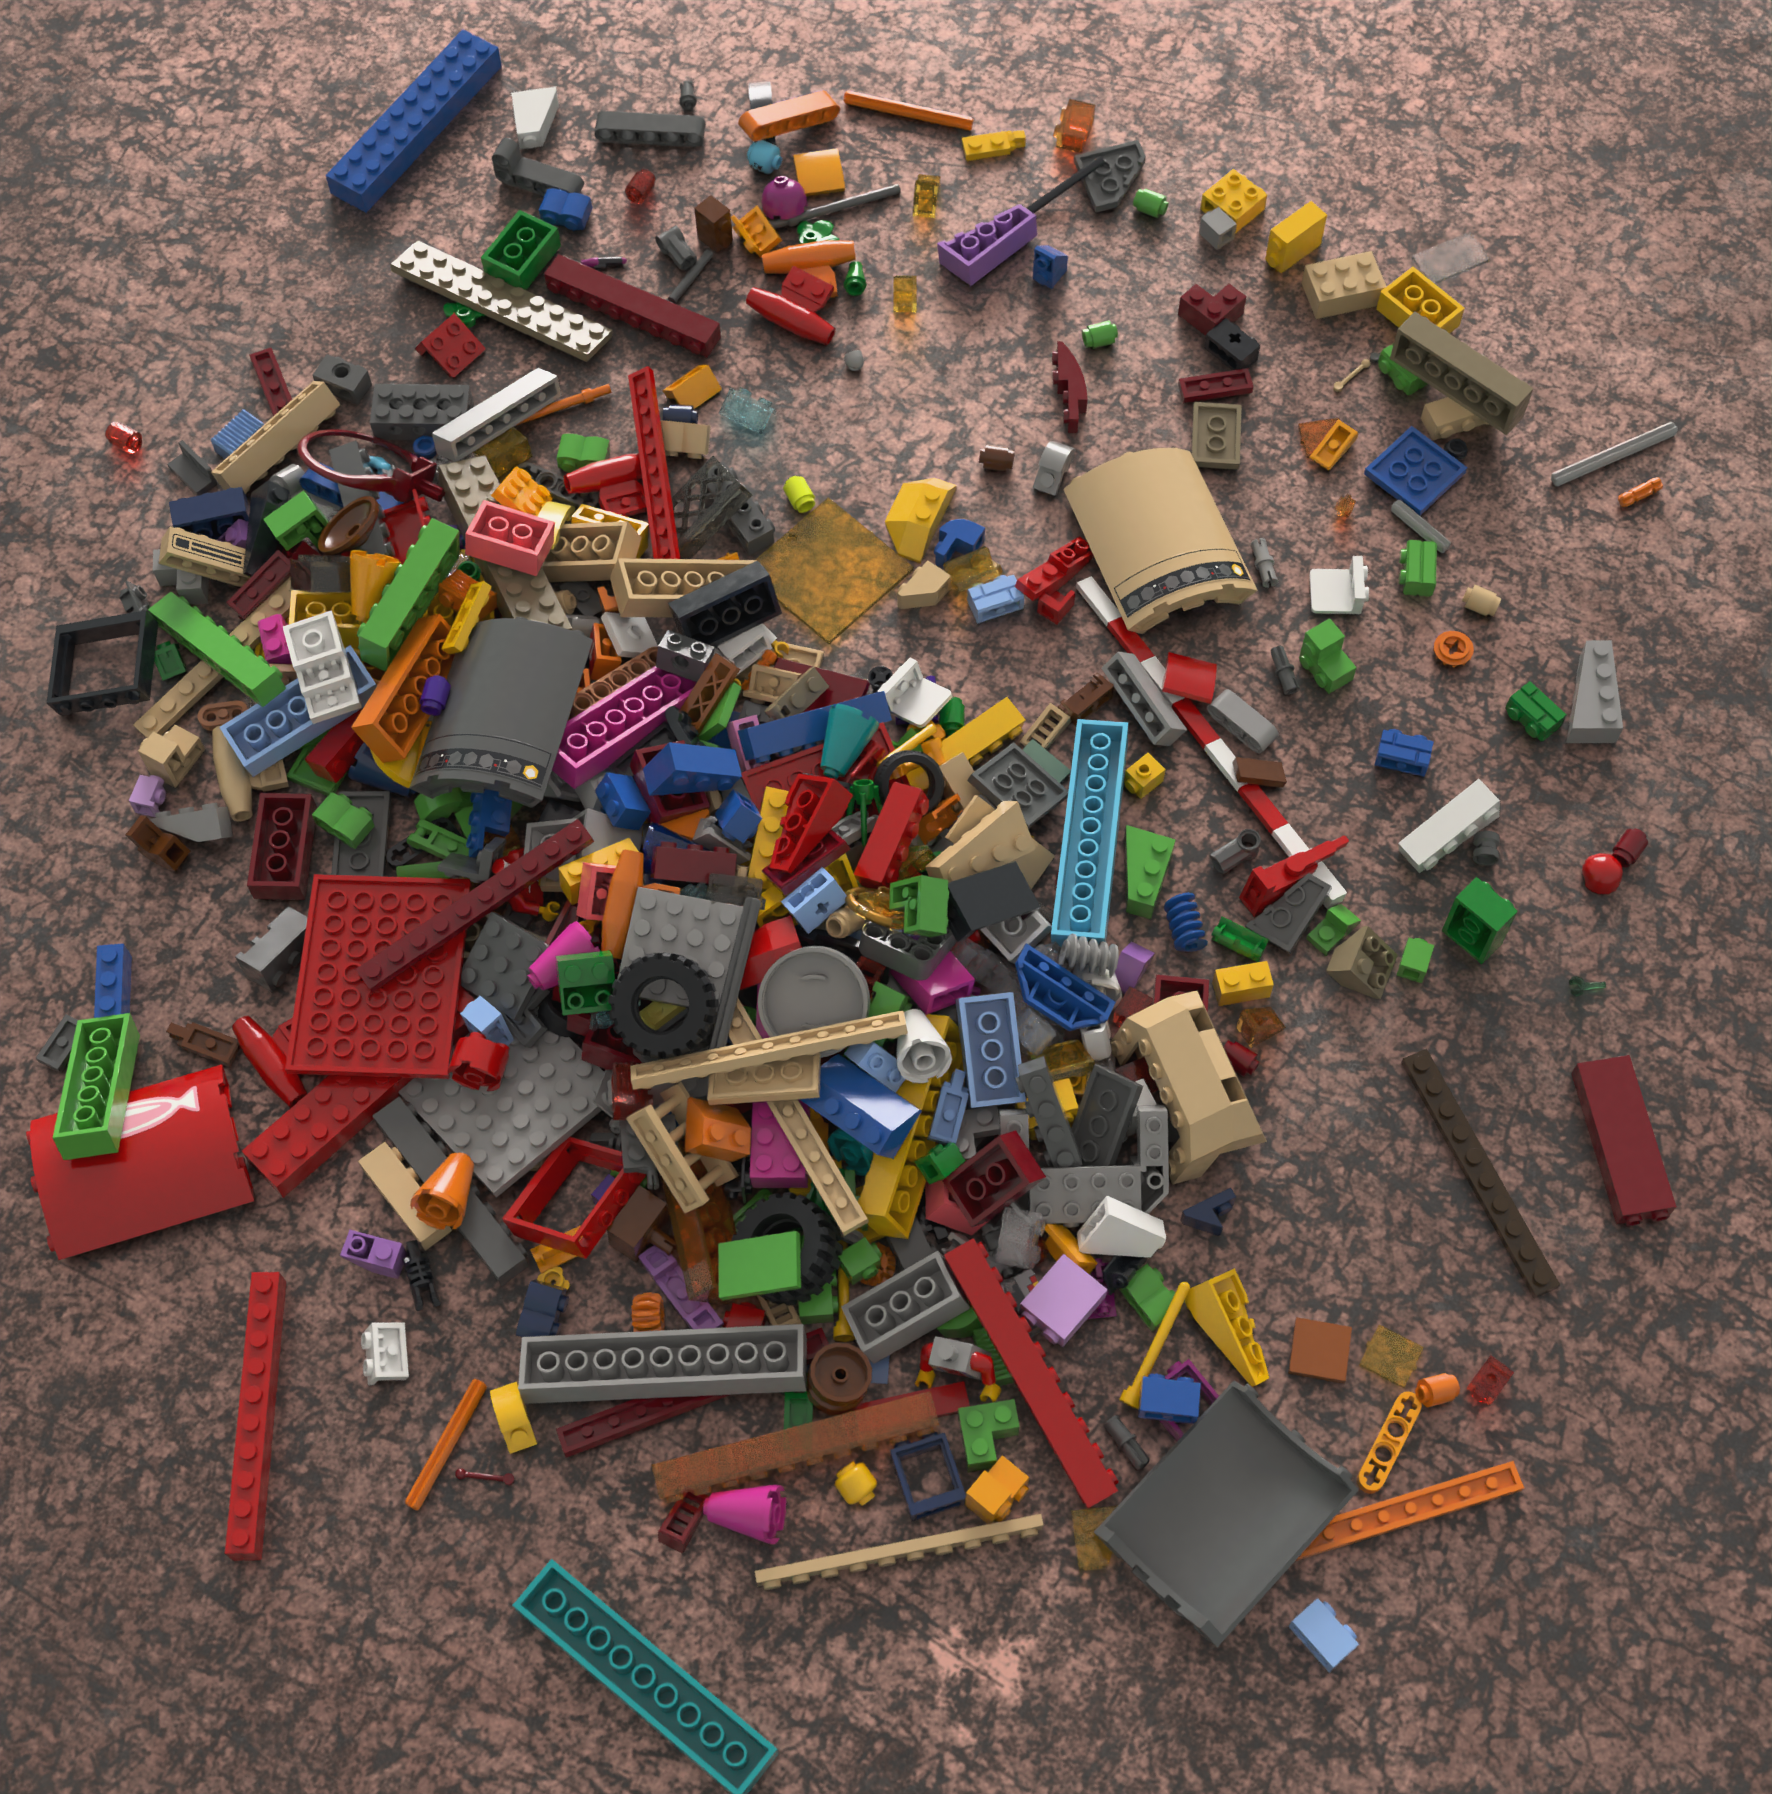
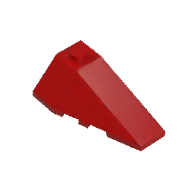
M791 915L766 923L753 933L740 990L761 983L769 968L778 959L793 950L802 948Z

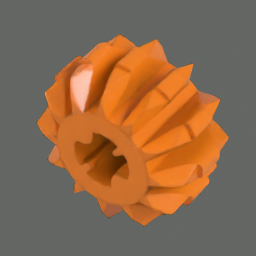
M647 1292L636 1295L632 1300L633 1305L631 1306L633 1332L664 1331L666 1317L660 1294Z

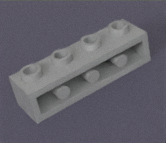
M1117 652L1101 668L1154 745L1171 746L1187 730L1134 654Z

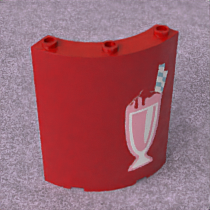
M222 1064L130 1091L117 1153L63 1160L53 1140L58 1113L31 1120L30 1131L26 1132L27 1140L31 1147L35 1175L31 1177V1184L34 1192L39 1194L41 1207L50 1234L47 1236L49 1249L51 1252H56L58 1260L254 1201V1188L243 1156L238 1158L237 1152H239L237 1145L239 1137L233 1117L231 1118L229 1108H232L231 1090Z

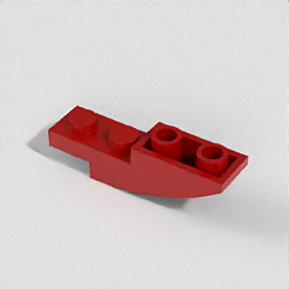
M1080 536L1052 552L1047 562L1017 579L1014 587L1032 601L1039 598L1043 593L1049 596L1071 580L1094 557L1088 542Z

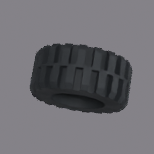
M651 953L633 960L630 966L624 967L620 972L621 976L619 979L614 981L612 988H614L613 994L609 995L608 1002L611 1004L610 1020L614 1021L615 1027L613 1029L616 1034L624 1039L622 1042L627 1047L635 1049L636 1053L658 1059L681 1056L700 1046L701 1042L711 1033L710 1029L717 1019V1015H715L716 1007H718V999L715 997L716 989L714 983L710 982L708 973L702 970L695 961L679 954ZM660 979H668L678 983L685 990L689 1000V1011L684 1022L676 1029L667 1032L656 1031L647 1026L639 1013V998L642 991L647 985Z
M785 1192L781 1196L779 1193L770 1195L767 1201L764 1198L755 1203L756 1207L753 1210L749 1208L744 1213L746 1215L744 1220L738 1222L736 1226L738 1232L737 1235L732 1236V1241L780 1234L796 1227H802L804 1232V1245L800 1253L801 1288L761 1294L759 1296L774 1304L781 1305L784 1303L787 1306L796 1305L797 1300L805 1303L811 1300L810 1295L812 1294L818 1296L824 1291L822 1287L825 1283L830 1284L834 1279L832 1273L834 1269H839L841 1263L838 1260V1255H842L843 1246L838 1241H841L842 1237L840 1230L836 1228V1222L825 1210L802 1195L797 1196L794 1193Z

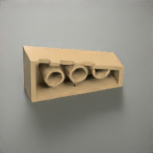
M1018 801L1001 802L997 809L983 817L978 825L964 833L959 841L953 846H949L925 866L929 877L946 879L949 883L1003 866L1036 850Z

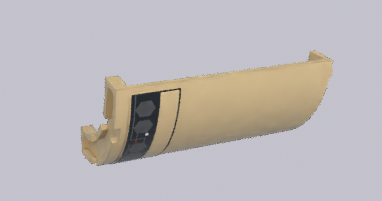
M1156 448L1134 453L1127 452L1121 457L1108 461L1082 476L1075 477L1063 489L1129 631L1144 634L1158 623L1169 618L1168 613L1181 607L1183 611L1202 606L1206 600L1215 599L1216 603L1240 605L1258 591L1190 451L1179 448Z

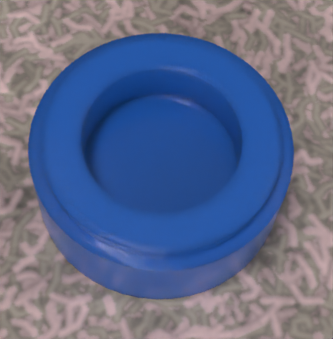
M421 436L414 441L413 449L418 458L424 457L430 460L437 455L433 437Z

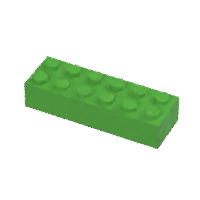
M433 518L427 526L424 525L421 528L417 543L409 547L406 554L407 559L403 564L397 566L392 583L386 584L382 592V599L379 603H375L372 606L367 623H362L358 629V649H360L361 661L386 672L418 618L423 617L436 596L439 583L446 579L460 557L459 530Z
M130 1013L77 1021L53 1133V1140L63 1160L117 1153L119 1150L140 1038Z

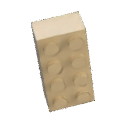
M628 521L563 524L560 530L559 541L554 549H550L542 569L549 582L610 580V575L618 558L636 559L642 537Z

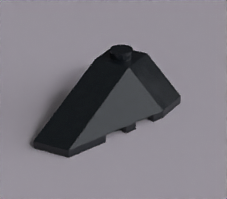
M270 480L255 489L251 494L243 574L252 577L277 550L282 553L284 549L283 545L276 539L264 521V518L292 498L288 489Z

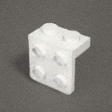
M1353 556L1349 569H1312L1310 571V596L1313 613L1361 614L1364 602L1369 600V587H1365L1364 581H1367L1368 568L1363 566V556Z
M909 658L878 690V692H885L890 714L919 728L925 727L952 698L950 690L923 678L918 662L912 658Z

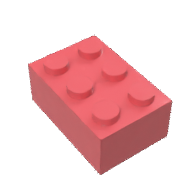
M484 500L466 532L465 555L537 576L554 543L555 522Z

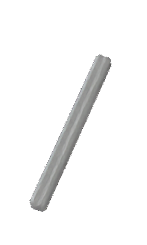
M1669 422L1552 473L1550 479L1554 486H1560L1676 435L1678 428L1673 422Z

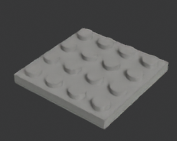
M638 887L618 979L623 968L630 966L632 961L639 957L642 958L647 956V954L663 952L679 954L695 961L702 970L708 973V978L711 983H714L716 989L715 997L718 999L719 1007L743 907ZM660 979L653 981L644 988L640 995V999L689 1008V1000L685 990L672 980Z

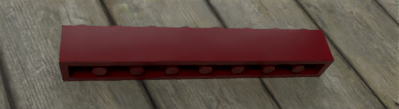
M560 254L557 255L544 273L547 289L551 292L566 296L573 302H580L589 306L594 311L603 312L613 319L624 321L634 328L647 331L654 337L668 340L673 345L684 347L694 354H700L708 358L721 338L719 322Z

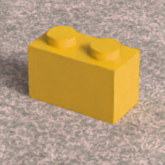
M1267 961L1217 969L1212 981L1218 1006L1269 998L1274 985Z

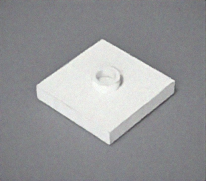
M605 612L601 616L618 656L634 658L651 647H658L645 617H621L620 613Z

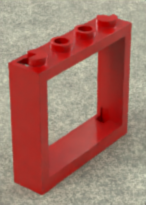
M569 1137L551 1152L502 1220L516 1237L586 1259L647 1174L639 1172L624 1173L621 1151ZM578 1161L620 1172L574 1236L533 1224Z

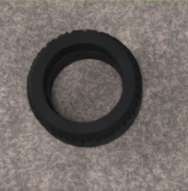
M904 750L889 755L882 761L874 777V786H879L882 806L890 792L889 779L892 772L899 765L912 762L920 765L928 776L929 789L926 796L929 799V808L926 814L934 810L942 799L945 786L943 773L936 761L919 751Z

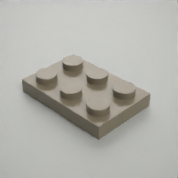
M1194 402L1191 454L1197 467L1239 470L1242 405Z

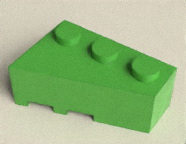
M1126 825L1124 834V863L1127 913L1151 920L1173 855L1175 839Z

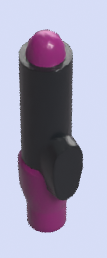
M622 256L594 257L581 260V264L595 270H605L609 266H623L627 262V259Z

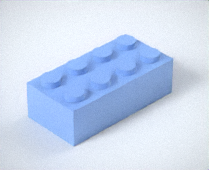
M1013 992L956 999L963 1069L966 1072L965 1086L968 1088L967 1093H969L967 1099L968 1109L1026 1102L1025 1092L1020 1093L1015 1079L1019 1077L1018 1065L1022 1064Z

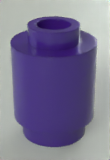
M434 675L426 679L420 699L421 710L424 713L438 716L445 709L451 685L447 682L446 678Z

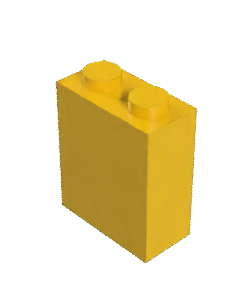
M1310 201L1272 228L1265 258L1267 263L1272 268L1283 273L1319 247L1323 238L1327 214Z

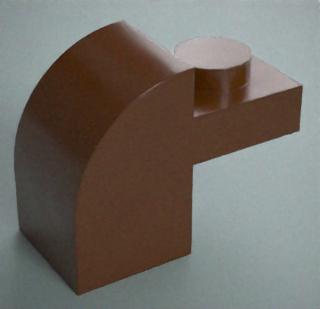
M140 815L125 834L138 847L137 850L142 855L169 870L176 871L191 852L175 835L163 833L147 816Z

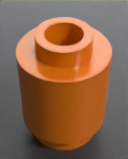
M1446 1373L1420 1379L1415 1389L1418 1401L1425 1407L1451 1402L1460 1393V1386L1456 1377Z

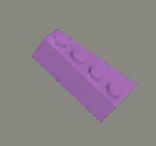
M1019 204L994 216V220L991 222H981L975 225V229L964 234L962 231L954 235L955 239L949 242L943 240L937 243L939 263L972 286L1037 236L1036 215Z

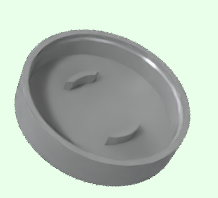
M822 946L799 948L778 959L765 974L758 994L759 1016L769 1037L868 1018L870 1010L869 988L859 967L843 953ZM843 1049L821 1051V1058L833 1055Z

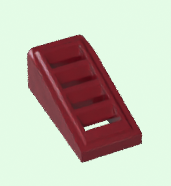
M686 1485L660 1527L658 1541L683 1553L704 1515V1501L710 1496ZM689 1499L699 1504V1507L696 1508L685 1501ZM681 1509L692 1514L693 1517L691 1518L681 1513ZM677 1520L687 1525V1527L684 1528L678 1524H675L674 1522Z

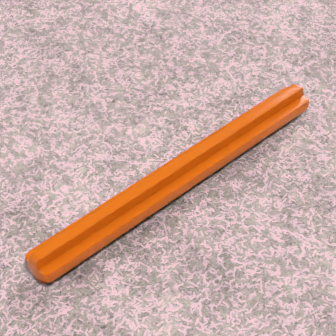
M846 91L844 94V103L968 131L973 126V119L971 117Z

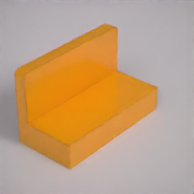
M698 365L666 387L663 392L667 398L675 399L678 405H693L695 409L721 391L722 388L709 365Z
M1047 1223L1044 1230L1050 1236L1043 1246L1052 1257L1058 1261L1065 1254L1085 1272L1090 1274L1098 1263L1090 1254L1079 1251L1078 1240L1068 1228L1057 1224Z

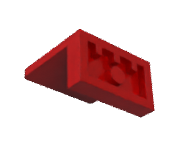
M453 313L421 341L415 350L420 355L428 351L451 378H454L484 352L485 347L458 316Z

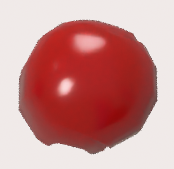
M1597 853L1585 860L1582 867V875L1585 878L1587 889L1597 894H1610L1619 887L1623 870L1621 863L1611 854Z

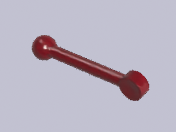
M459 1468L455 1472L456 1478L460 1480L465 1477L502 1481L508 1486L512 1485L515 1481L511 1473L501 1476L466 1472L463 1468Z

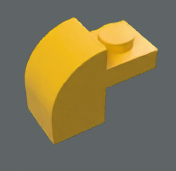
M517 1381L491 1390L492 1404L509 1453L511 1454L536 1445L537 1441L527 1415L525 1403L519 1393Z

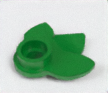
M820 220L814 224L803 221L797 227L799 244L824 240L839 241L840 239L831 234L833 224L830 221Z
M458 302L446 303L444 305L445 315L450 317L455 313L467 328L475 325L476 318L484 316V314Z

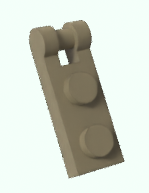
M815 667L809 668L765 710V713L774 720L800 714L829 685ZM781 708L786 712L785 716L781 713Z

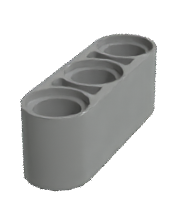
M1224 690L1207 706L1209 714L1218 723L1258 754L1262 753L1279 736L1278 730L1271 722L1231 690Z

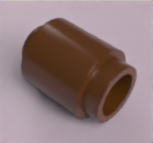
M986 444L985 449L981 448L979 463H983L984 469L1012 470L1015 450H1009V447Z

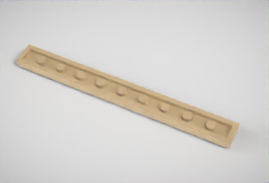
M313 555L229 634L230 637L235 635L243 647L248 645L253 650L261 642L257 622L276 614H281L285 619L290 615L291 590L315 591L333 574L332 570ZM201 660L133 726L146 738L153 731L162 736L216 685L223 676Z
M737 998L728 1035L732 1044L762 1039L740 1000ZM798 1099L766 1101L843 1235L845 1236L868 1223L866 1215Z
M898 1011L632 1065L633 1090L639 1088L649 1089L659 1084L678 1083L683 1079L703 1078L713 1073L732 1072L737 1068L757 1067L767 1062L786 1061L796 1056L815 1055L821 1051L840 1050L850 1045L869 1044L875 1040L885 1038H898L901 1035L908 1034L904 1012Z
M1041 1514L758 1570L755 1571L758 1587L764 1586V1590L781 1587V1582L792 1580L793 1584H800L810 1581L809 1576L821 1574L822 1578H830L839 1575V1570L850 1568L851 1573L867 1570V1565L878 1563L879 1567L896 1564L895 1559L907 1557V1561H915L925 1558L924 1553L935 1551L936 1555H945L952 1553V1548L964 1546L965 1550L981 1547V1542L992 1540L993 1544L1010 1541L1009 1536L1021 1534V1538L1034 1537L1038 1535V1530H1042L1043 1520Z

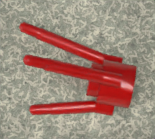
M870 740L859 755L860 762L851 772L850 776L854 778L864 765L868 767L873 765L874 767L868 779L874 781L878 769L876 764L882 760L881 758L886 753L884 747L877 741Z

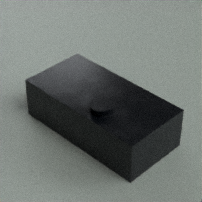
M758 560L668 603L678 633L711 646L721 644L782 614L770 574Z

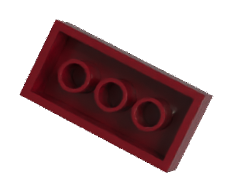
M260 793L247 887L254 899H306L316 824L312 814L317 809L312 794Z

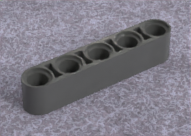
M602 111L597 115L594 136L597 140L608 143L698 147L704 141L706 122L702 117L694 115Z

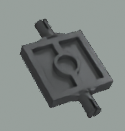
M644 1099L639 1101L640 1109L645 1107ZM646 1099V1106L651 1104L650 1099ZM666 1114L660 1119L668 1133L676 1128L675 1114ZM619 1118L624 1173L639 1172L647 1174V1188L652 1190V1179L654 1189L659 1188L658 1169L627 1119Z

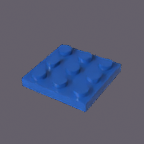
M1411 426L1365 468L1364 475L1397 500H1402L1418 515H1421L1466 473L1468 467Z

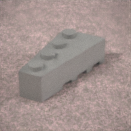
M1612 640L1586 641L1579 657L1566 743H1616L1623 730Z

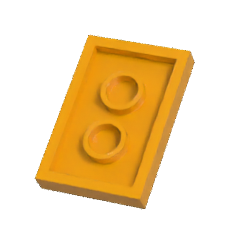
M517 466L491 495L502 506L534 516H538L545 503L551 502L553 499L547 488L538 485L531 479L527 471Z

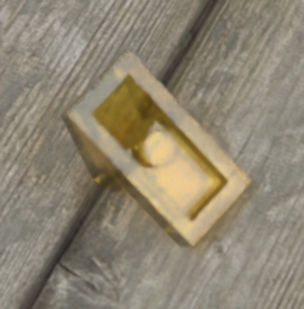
M918 174V178L915 181L913 216L935 218L941 176Z

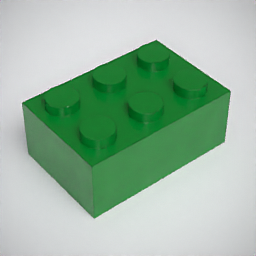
M519 210L482 255L481 261L484 272L495 278L503 279L505 283L514 287L527 290L561 247L558 228Z
M1476 877L1456 896L1442 932L1479 963L1483 964L1502 945L1518 910L1515 909L1508 899L1502 898L1494 892L1490 884L1482 882Z

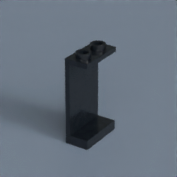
M1016 861L948 883V926L957 943L966 940L979 929L1021 916L1022 920H1026L1041 908Z

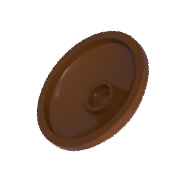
M364 496L342 508L322 531L318 540L319 550L324 555H339L366 543L374 529L379 514L378 502L371 496Z

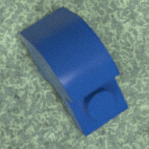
M955 519L945 523L939 529V542L934 549V554L936 555L935 565L944 569L956 551L973 559L985 541V527L965 519Z

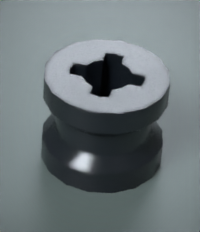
M877 666L869 672L868 680L871 694L877 693L882 685L877 684L878 682L884 684L893 675L889 668Z

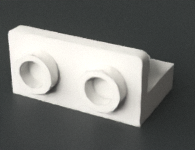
M371 1323L361 1336V1346L366 1352L363 1374L367 1376L368 1385H374L378 1380H406L409 1377L405 1323Z

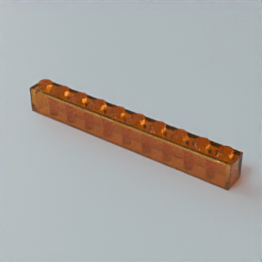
M931 1391L655 1463L652 1464V1470L659 1499L666 1498L668 1504L683 1500V1494L694 1491L695 1496L712 1492L711 1486L722 1484L723 1489L739 1485V1479L750 1476L751 1481L768 1477L767 1471L778 1469L779 1474L796 1470L795 1464L806 1461L807 1466L823 1463V1457L834 1454L835 1459L852 1455L850 1449L862 1447L864 1452L879 1448L878 1442L889 1439L890 1444L906 1441V1435L917 1432L918 1437L935 1433L933 1427L939 1426V1421Z

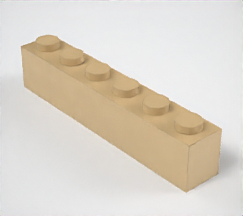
M313 381L212 470L211 474L224 490L242 487L246 494L250 490V485L255 481L263 479L268 474L267 470L273 465L281 463L285 458L284 455L288 451L296 449L299 441L304 436L317 431L318 425L323 420L331 418L336 413L335 409L340 406V403L324 382Z

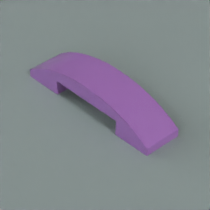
M653 1245L638 1256L655 1283L690 1329L720 1328L724 1325L711 1305L703 1299L678 1266L672 1254L668 1256Z

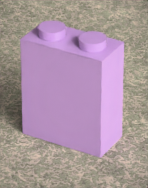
M1063 1254L1020 1303L1019 1312L1022 1313L1021 1317L1024 1316L1030 1326L1036 1325L1044 1331L1042 1334L1052 1344L1058 1343L1064 1347L1106 1298L1108 1289Z

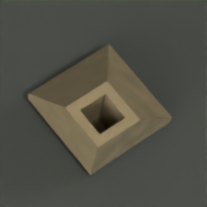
M1363 926L1334 950L1326 972L1343 987L1375 999H1381L1397 954L1369 926Z

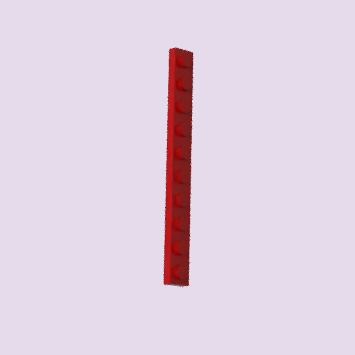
M647 366L628 375L653 558L680 559L654 373Z

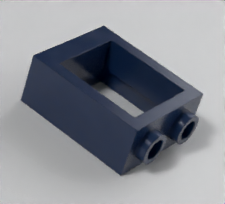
M937 1432L927 1433L921 1437L922 1440L913 1443L910 1440L902 1441L895 1444L894 1449L890 1450V1457L911 1522L965 1505L966 1494L945 1432L941 1434ZM940 1448L954 1490L914 1502L901 1461Z

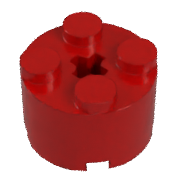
M471 1032L469 1037H462L457 1041L447 1072L448 1074L452 1072V1079L467 1088L479 1090L480 1086L488 1087L487 1091H495L500 1088L509 1060L510 1048L506 1044L487 1040L486 1036L482 1033Z

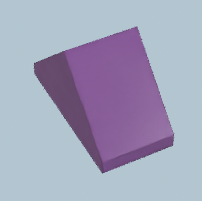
M1132 941L1121 951L1115 970L1122 993L1129 997L1132 996L1155 955L1154 952Z

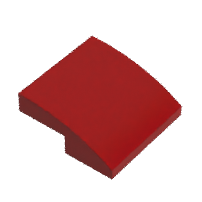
M1168 652L1162 692L1211 704L1217 664Z

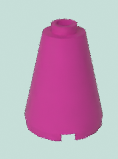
M576 921L569 924L528 968L530 974L527 975V978L535 989L540 987L544 991L558 985L555 956L600 951L598 946H593L590 941L592 937L579 922Z
M769 1485L713 1492L704 1501L703 1513L707 1515V1519L711 1523L764 1543L775 1545L780 1539L775 1537L777 1530L783 1531L785 1522L786 1498L780 1496V1491L785 1490L781 1485Z

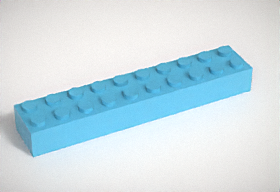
M1077 719L1051 929L1052 951L1060 952L1064 940L1070 934H1076L1077 940L1084 936L1088 942L1091 939H1096L1098 944L1103 941L1106 942L1128 748V722Z

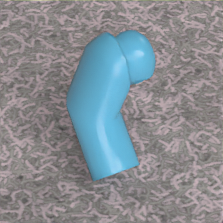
M369 456L370 462L367 463L368 467L378 469L377 475H383L382 469H391V465L382 457Z

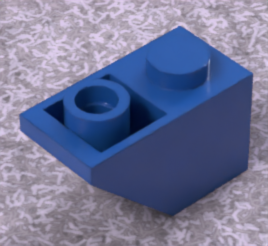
M1049 245L1036 246L1034 249L1033 279L1039 284L1052 289L1067 271L1068 255Z

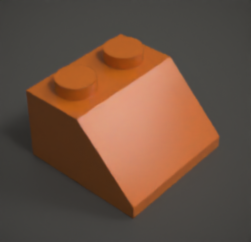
M693 1097L687 1098L685 1152L733 1162L750 1155L751 1127L737 1108L722 1104L709 1105L708 1101Z

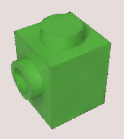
M866 1237L843 1250L842 1255H838V1260L841 1262V1269L851 1284L854 1285L862 1279L869 1280L879 1272L882 1254L874 1242L870 1244Z

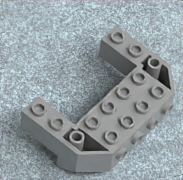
M1164 1105L1136 1106L1137 1156H1130V1166L1041 1168L1046 1178L1014 1201L1011 1206L1030 1224H1035V1227L1044 1228L1047 1223H1063L1064 1227H1078L1080 1223H1085L1106 1196L1149 1214L1169 1193L1168 1111ZM999 1109V1136L1016 1130L1029 1150L1027 1109Z

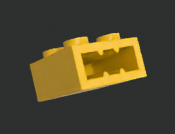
M1233 169L1202 194L1200 209L1206 213L1213 211L1217 207L1221 208L1237 223L1236 234L1265 210L1267 194L1262 188L1250 182L1246 176Z

